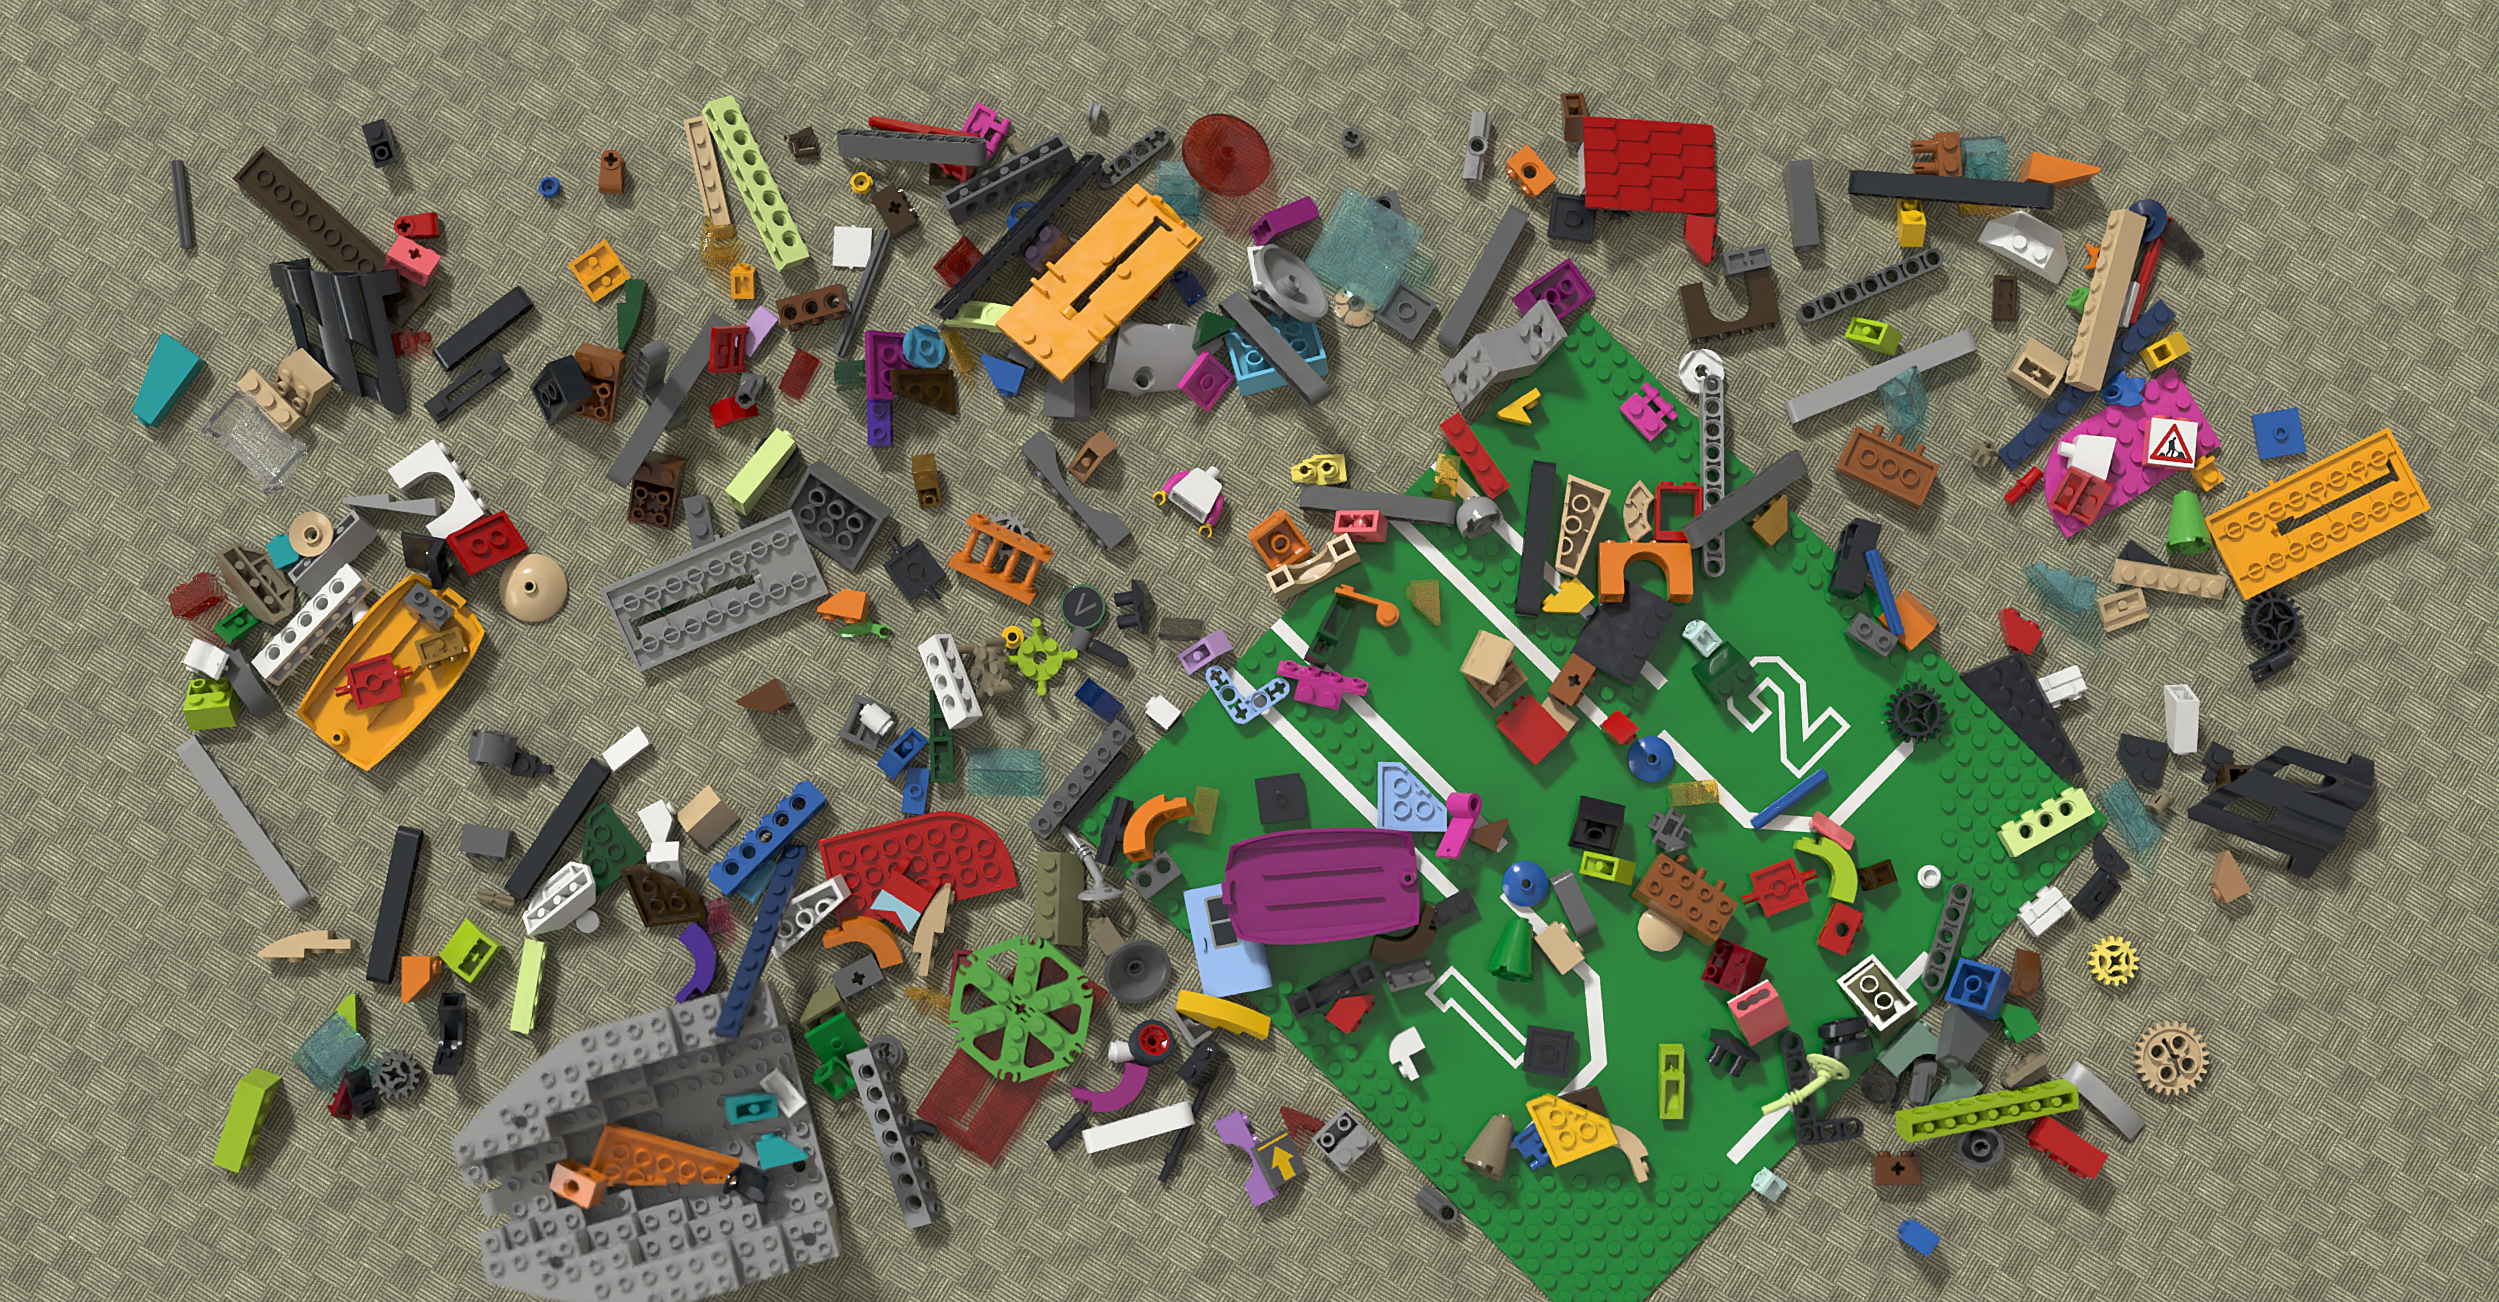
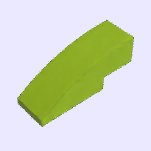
M1659 1044L1658 1085L1660 1119H1683L1685 1075L1684 1048L1682 1044Z

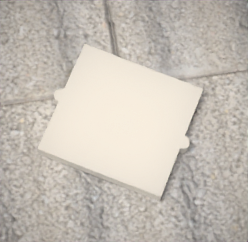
M855 225L851 227H834L832 266L849 267L850 269L854 267L865 268L871 254L872 228H858Z

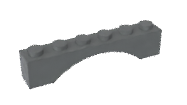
M1041 430L1020 447L1023 452L1020 455L1028 465L1031 463L1035 465L1038 469L1035 472L1043 482L1048 480L1053 487L1050 490L1058 499L1063 497L1068 502L1065 507L1073 516L1078 514L1083 519L1081 525L1089 533L1093 531L1098 536L1096 541L1104 550L1109 548L1112 552L1132 534L1116 514L1094 509L1082 502L1070 491L1059 471L1057 449Z

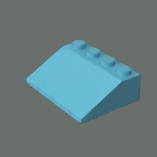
M1273 315L1264 317L1319 376L1329 374L1326 355L1315 322L1308 323L1291 316L1285 324ZM1236 328L1224 335L1241 397L1288 385Z

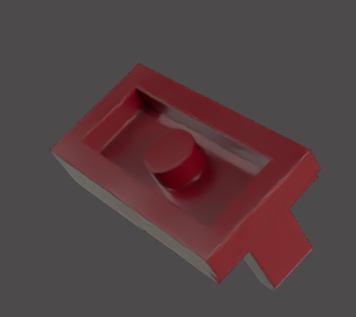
M954 949L949 995H953L957 969H960V965L963 963L967 967L972 966V962L967 958L970 954L974 955L972 950ZM968 983L964 986L962 997H972L974 984Z
M345 1071L344 1076L350 1073V1071ZM343 1076L337 1091L338 1093H333L332 1095L335 1097L333 1105H328L327 1109L330 1110L331 1116L350 1121L355 1110L349 1098Z

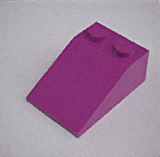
M1568 258L1525 287L1512 298V301L1522 315L1525 316L1539 300L1546 299L1559 321L1593 297L1595 292L1572 260ZM1540 327V328H1539V333L1541 334L1543 330H1542V328Z

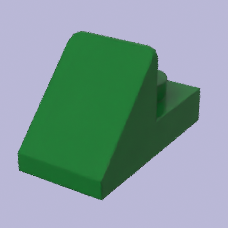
M243 605L216 623L213 630L228 644H232L237 640L243 642L262 620L255 618L246 606Z

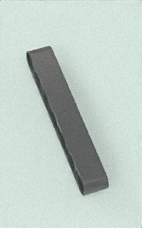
M841 129L837 131L838 154L842 157L979 166L987 163L986 139L982 137L865 129Z
M1511 204L1509 205L1436 341L1455 351L1457 350L1530 216L1529 214Z
M1937 248L1928 249L1807 301L1796 311V320L1802 325L1813 324L1929 274L1942 265L1944 255ZM1927 255H1932L1936 258V265L1928 263ZM1907 264H1912L1916 268L1915 274H1910L1906 270ZM1886 273H1891L1895 276V283H1890L1886 280ZM1865 282L1873 283L1875 287L1874 292L1866 290ZM1844 291H1851L1854 295V300H1847L1844 297ZM1827 299L1833 303L1832 310L1824 307V300ZM1803 309H1810L1813 317L1811 319L1805 318L1802 313Z
M1234 292L1218 304L1224 317L1237 322L1238 325L1235 328L1308 406L1313 408L1331 395V390L1325 381L1240 292Z
M1798 449L1786 453L1682 526L1681 529L1691 548L1695 549L1704 545L1805 474L1808 468Z
M1310 484L1302 485L1299 508L1307 511L1336 514V511L1379 510L1387 520L1445 527L1455 526L1458 506L1457 502Z

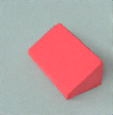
M1817 811L1809 821L1808 826L1825 838L1840 845L1845 851L1850 850L1854 836Z

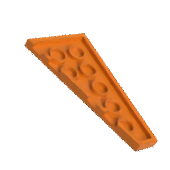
M605 1122L588 1167L608 1177L606 1186H613V1184H628L629 1186L666 1185V1183L679 1182V1185L688 1184L689 1182L724 1184L727 1174L738 1167L741 1159Z

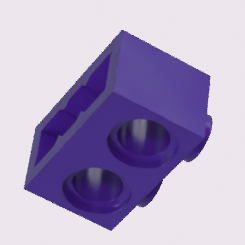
M867 400V445L870 448H893V402L891 400Z

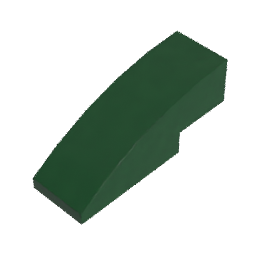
M643 279L625 280L626 303H617L618 348L622 352L628 351L642 322L647 299V283Z
M1338 594L1335 595L1303 660L1324 670L1356 603Z

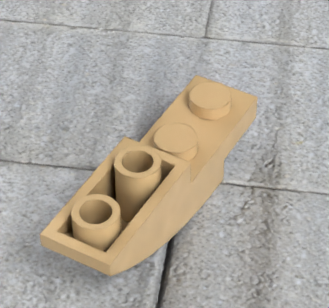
M946 883L933 897L921 918L916 932L912 952L921 953L918 973L921 976H927L928 969L933 970L935 956H931L932 947H937L938 934H934V932L943 933L944 926L949 927L951 913H947L948 904L953 905L955 892L950 890V883Z
M334 930L303 932L268 945L258 952V957H265V962H280V957L288 958V962H303V958L310 957L311 949L312 953H326V949H335V953H349V949H356L357 939H334Z

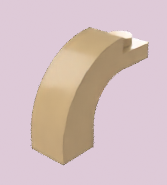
M1612 1124L1619 1141L1611 1146L1622 1149L1627 1155L1637 1182L1640 1183L1648 1180L1646 1176L1649 1173L1648 1166L1645 1160H1640V1157L1648 1155L1646 1148L1630 1131Z

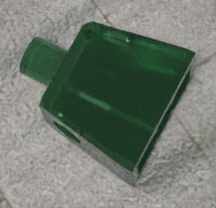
M865 360L835 362L833 373L836 392L866 388V376L861 377L858 375V372L866 374Z

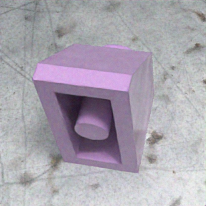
M1220 629L1202 638L1180 653L1178 658L1188 675L1218 659L1233 649L1223 630Z

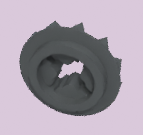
M883 1034L875 1037L868 1046L880 1042L881 1048L885 1049L889 1043V1052L895 1055V1057L887 1056L886 1062L890 1071L897 1068L904 1055L901 1042L893 1035Z

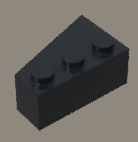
M1856 517L1841 529L1828 593L1851 600L1863 594L1866 587L1865 579L1869 571L1865 553L1875 549L1882 528L1881 524Z

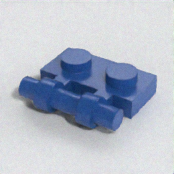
M1532 1123L1512 1138V1142L1525 1159L1532 1154L1535 1156L1536 1159L1529 1164L1534 1172L1541 1166L1544 1168L1549 1164L1548 1161L1551 1158L1546 1151L1541 1154L1538 1150L1544 1146V1143L1535 1123Z

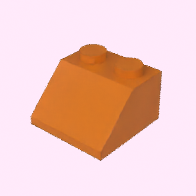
M439 955L402 957V1003L418 1002L441 979V974L444 973V961L441 960Z

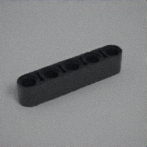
M521 286L513 288L439 345L432 352V355L445 372L454 370L534 307L533 301Z

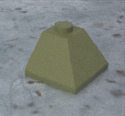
M834 983L813 994L799 1020L806 1032H809L845 1011L856 1029L860 1028L856 1017L846 1000L842 999Z

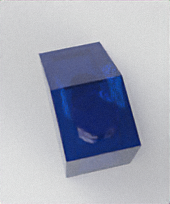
M1089 677L1075 694L1079 700L1109 724L1124 707L1122 703Z

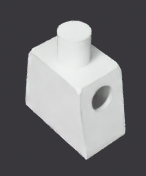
M2077 435L2074 437L2072 444L2061 441L2057 454L2069 457L2068 469L2070 466H2074L2106 480L2116 438Z

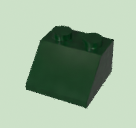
M1728 641L1691 668L1718 705L1724 703L1759 676L1747 659Z

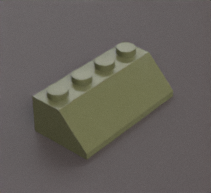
M1037 852L1034 944H1037L1038 937H1042V944L1040 946H1044L1046 938L1057 947H1082L1083 900H1079L1078 895L1084 892L1085 862L1081 861L1077 854Z

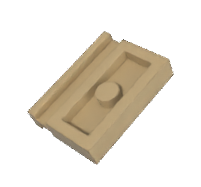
M2133 586L2095 600L2105 632H2110L2150 617L2146 610L2147 606L2142 589L2139 586Z

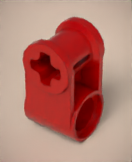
M426 212L418 215L401 216L394 222V230L398 235L412 240L440 237L438 213ZM408 224L411 228H407V232L404 233L402 229Z

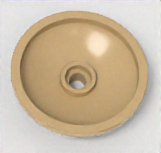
M527 554L514 559L504 569L499 581V595L503 606L511 615L526 622H540L554 616L564 605L568 593L567 578L563 569L551 558L540 554ZM528 583H533L534 585L531 591H528L526 588Z

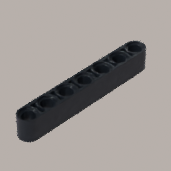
M1533 460L1515 616L1538 618L1556 474V463Z
M591 758L506 882L504 886L505 891L522 902L529 897L612 773L610 768L595 758Z
M402 825L397 829L366 972L367 981L391 985L393 981L423 843V829Z

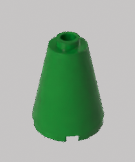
M1516 917L1515 920H1510L1488 967V972H1491V975L1513 982L1519 978H1522L1521 983L1533 982V925L1529 923V919Z

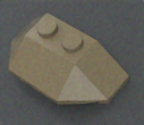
M233 543L216 553L215 556L226 584L255 618L274 625L292 614L295 587L282 571L275 568L272 559L267 553L241 546L238 543Z

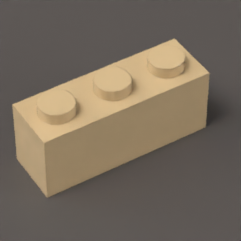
M252 368L236 384L284 433L292 436L307 421L261 372Z

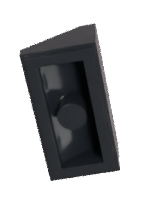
M2099 868L2071 900V903L2092 921L2121 888V885L2110 873Z

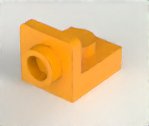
M747 263L733 266L730 272L731 299L755 298L754 275L756 267H752Z
M2203 455L2194 461V468L2189 470L2203 492H2207L2225 480L2213 462L2215 460L2213 455L2208 458Z

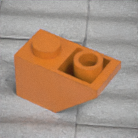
M843 589L818 606L817 612L823 616L822 619L835 622L836 618L844 619V623L850 625H858V622L866 623L871 596L866 592Z

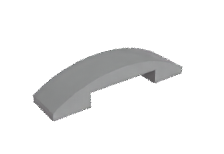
M2075 1061L2060 1077L2076 1085L2078 1093L2112 1122V1125L2129 1140L2145 1125V1122L2117 1094L2078 1061Z

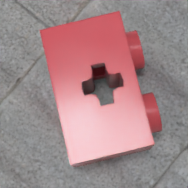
M399 235L387 253L384 267L388 269L398 268L400 275L426 288L439 267L441 256L437 255L433 250L416 244L412 239Z
M1379 510L1336 511L1333 532L1338 537L1347 533L1352 542H1385L1388 520Z

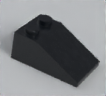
M573 354L548 362L529 386L549 427L585 404L592 396L591 386L588 381H585L581 365L575 360Z

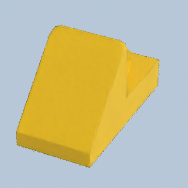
M1535 388L1499 411L1496 415L1497 418L1530 426L1532 422L1523 409L1526 408L1528 411L1539 404L1537 401L1541 396L1539 391Z

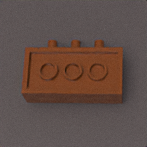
M1876 424L1872 433L1855 427L1851 431L1833 471L1914 509L1921 507L1940 467L1939 464L1922 457L1926 447L1922 444H1917L1914 452L1901 447L1905 439L1901 434L1896 435L1893 443L1881 438L1884 427Z
M1660 853L1653 859L1633 892L1632 897L1709 947L1717 941L1739 903L1722 893L1726 887L1724 881L1718 880L1715 887L1703 880L1707 873L1706 869L1699 867L1695 875L1685 869L1684 865L1688 860L1686 856L1679 855L1675 862Z

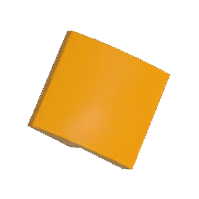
M606 239L568 264L594 303L623 284L625 280L631 278V275Z

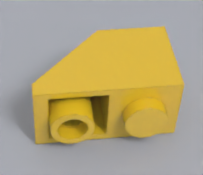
M1898 199L1897 237L1900 247H1923L1926 220L1921 201Z
M2178 331L2139 353L2149 371L2152 372L2191 351L2181 331Z
M1576 577L1572 581L1567 578L1559 586L1561 591L1556 596L1551 593L1542 602L1544 607L1541 611L1553 614H1577L1594 598V595Z

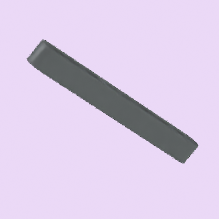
M715 313L710 315L609 469L605 478L623 489L627 488L708 364L711 327L732 326L731 323Z

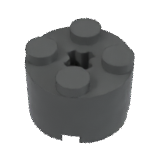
M480 729L471 730L467 755L470 764L483 765V763H492L491 767L505 769V767H511L514 764L518 736L512 737V734L486 730L485 734L479 733Z
M1998 1125L1954 1134L1957 1152L1963 1162L1971 1168H1989L1988 1166L1999 1162L2004 1154L2005 1146Z

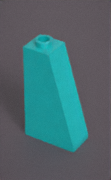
M164 332L159 338L132 412L138 415L136 420L146 427H149V425L159 427L206 363L201 357Z

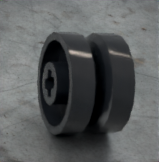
M1867 1016L1845 1017L1816 1026L1818 1038L1823 1040L1834 1039L1821 1046L1822 1055L1837 1058L1873 1049L1871 1036H1856V1034L1865 1032L1869 1028Z

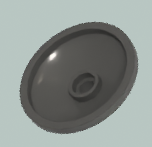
M1147 939L1131 940L1121 945L1111 953L1104 967V982L1109 992L1116 999L1131 1004L1146 1002L1156 997L1166 987L1171 976V961L1167 952L1158 943ZM1137 962L1135 966H1130L1132 963Z

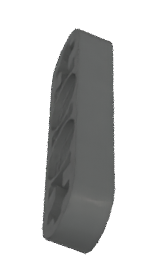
M1161 126L1153 128L1097 173L1096 180L1098 186L1103 190L1114 188L1163 150L1170 141L1168 130ZM1156 133L1160 135L1164 133V142L1160 140L1155 142L1153 145L1156 149L1152 150L1151 145L1146 140L1150 139L1152 143L1156 139ZM1146 146L1149 150L1147 156H1137L1135 152L1137 147ZM1123 159L1131 163V167L1127 171H1121L1118 168V163ZM1114 167L1116 173H1118L1120 177L1117 178L1116 174H1114L1110 178V184H1108L1107 182L1101 183L1103 180L1102 175H1111L1113 173V170L1110 168Z

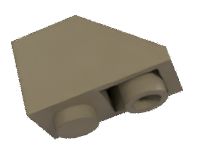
M1105 910L1101 913L1096 912L1089 917V921L1086 922L1087 927L1106 957L1125 944L1123 937Z

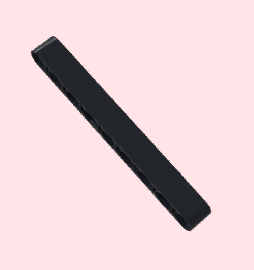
M1850 170L1847 193L1867 197L2052 210L2055 186L2041 183Z

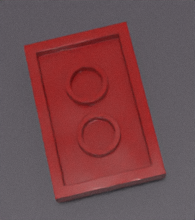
M504 510L453 532L446 537V541L470 577L528 549L527 544Z

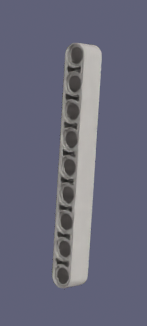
M1970 328L1791 399L1783 404L1793 425L1978 350V346Z
M1716 374L1706 376L1699 385L1700 486H1703L1702 512L1712 506L1707 501L1709 493L1716 495L1717 502L1724 497L1723 381ZM1707 380H1712L1715 382V391H1710L1707 389ZM1707 403H1713L1716 406L1715 414H1710L1706 410ZM1711 425L1716 428V436L1712 437L1707 434V426ZM1708 448H1713L1717 452L1716 459L1708 458L1706 453ZM1708 471H1714L1717 474L1716 482H1710L1707 479ZM1725 530L1713 538L1718 543L1716 551L1710 550L1707 543L1701 546V572L1707 578H1716L1724 572ZM1711 561L1718 565V571L1715 574L1708 570V563Z
M194 735L177 747L178 755L289 908L296 912L315 898L308 885L202 739Z

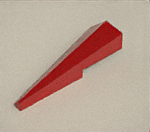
M878 116L869 118V126L876 127L881 131L980 137L978 134ZM936 163L944 169V173L947 175L952 174L960 179V183L971 179L976 167Z

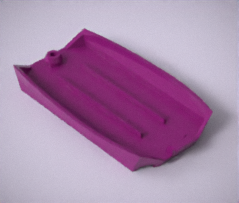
M1379 828L1301 829L1260 835L1230 846L1225 868L1226 881H1221L1223 905L1228 904V915L1238 939L1265 944H1310L1371 936L1419 924L1420 899L1417 864L1410 831ZM1406 875L1410 877L1409 882L1405 881Z

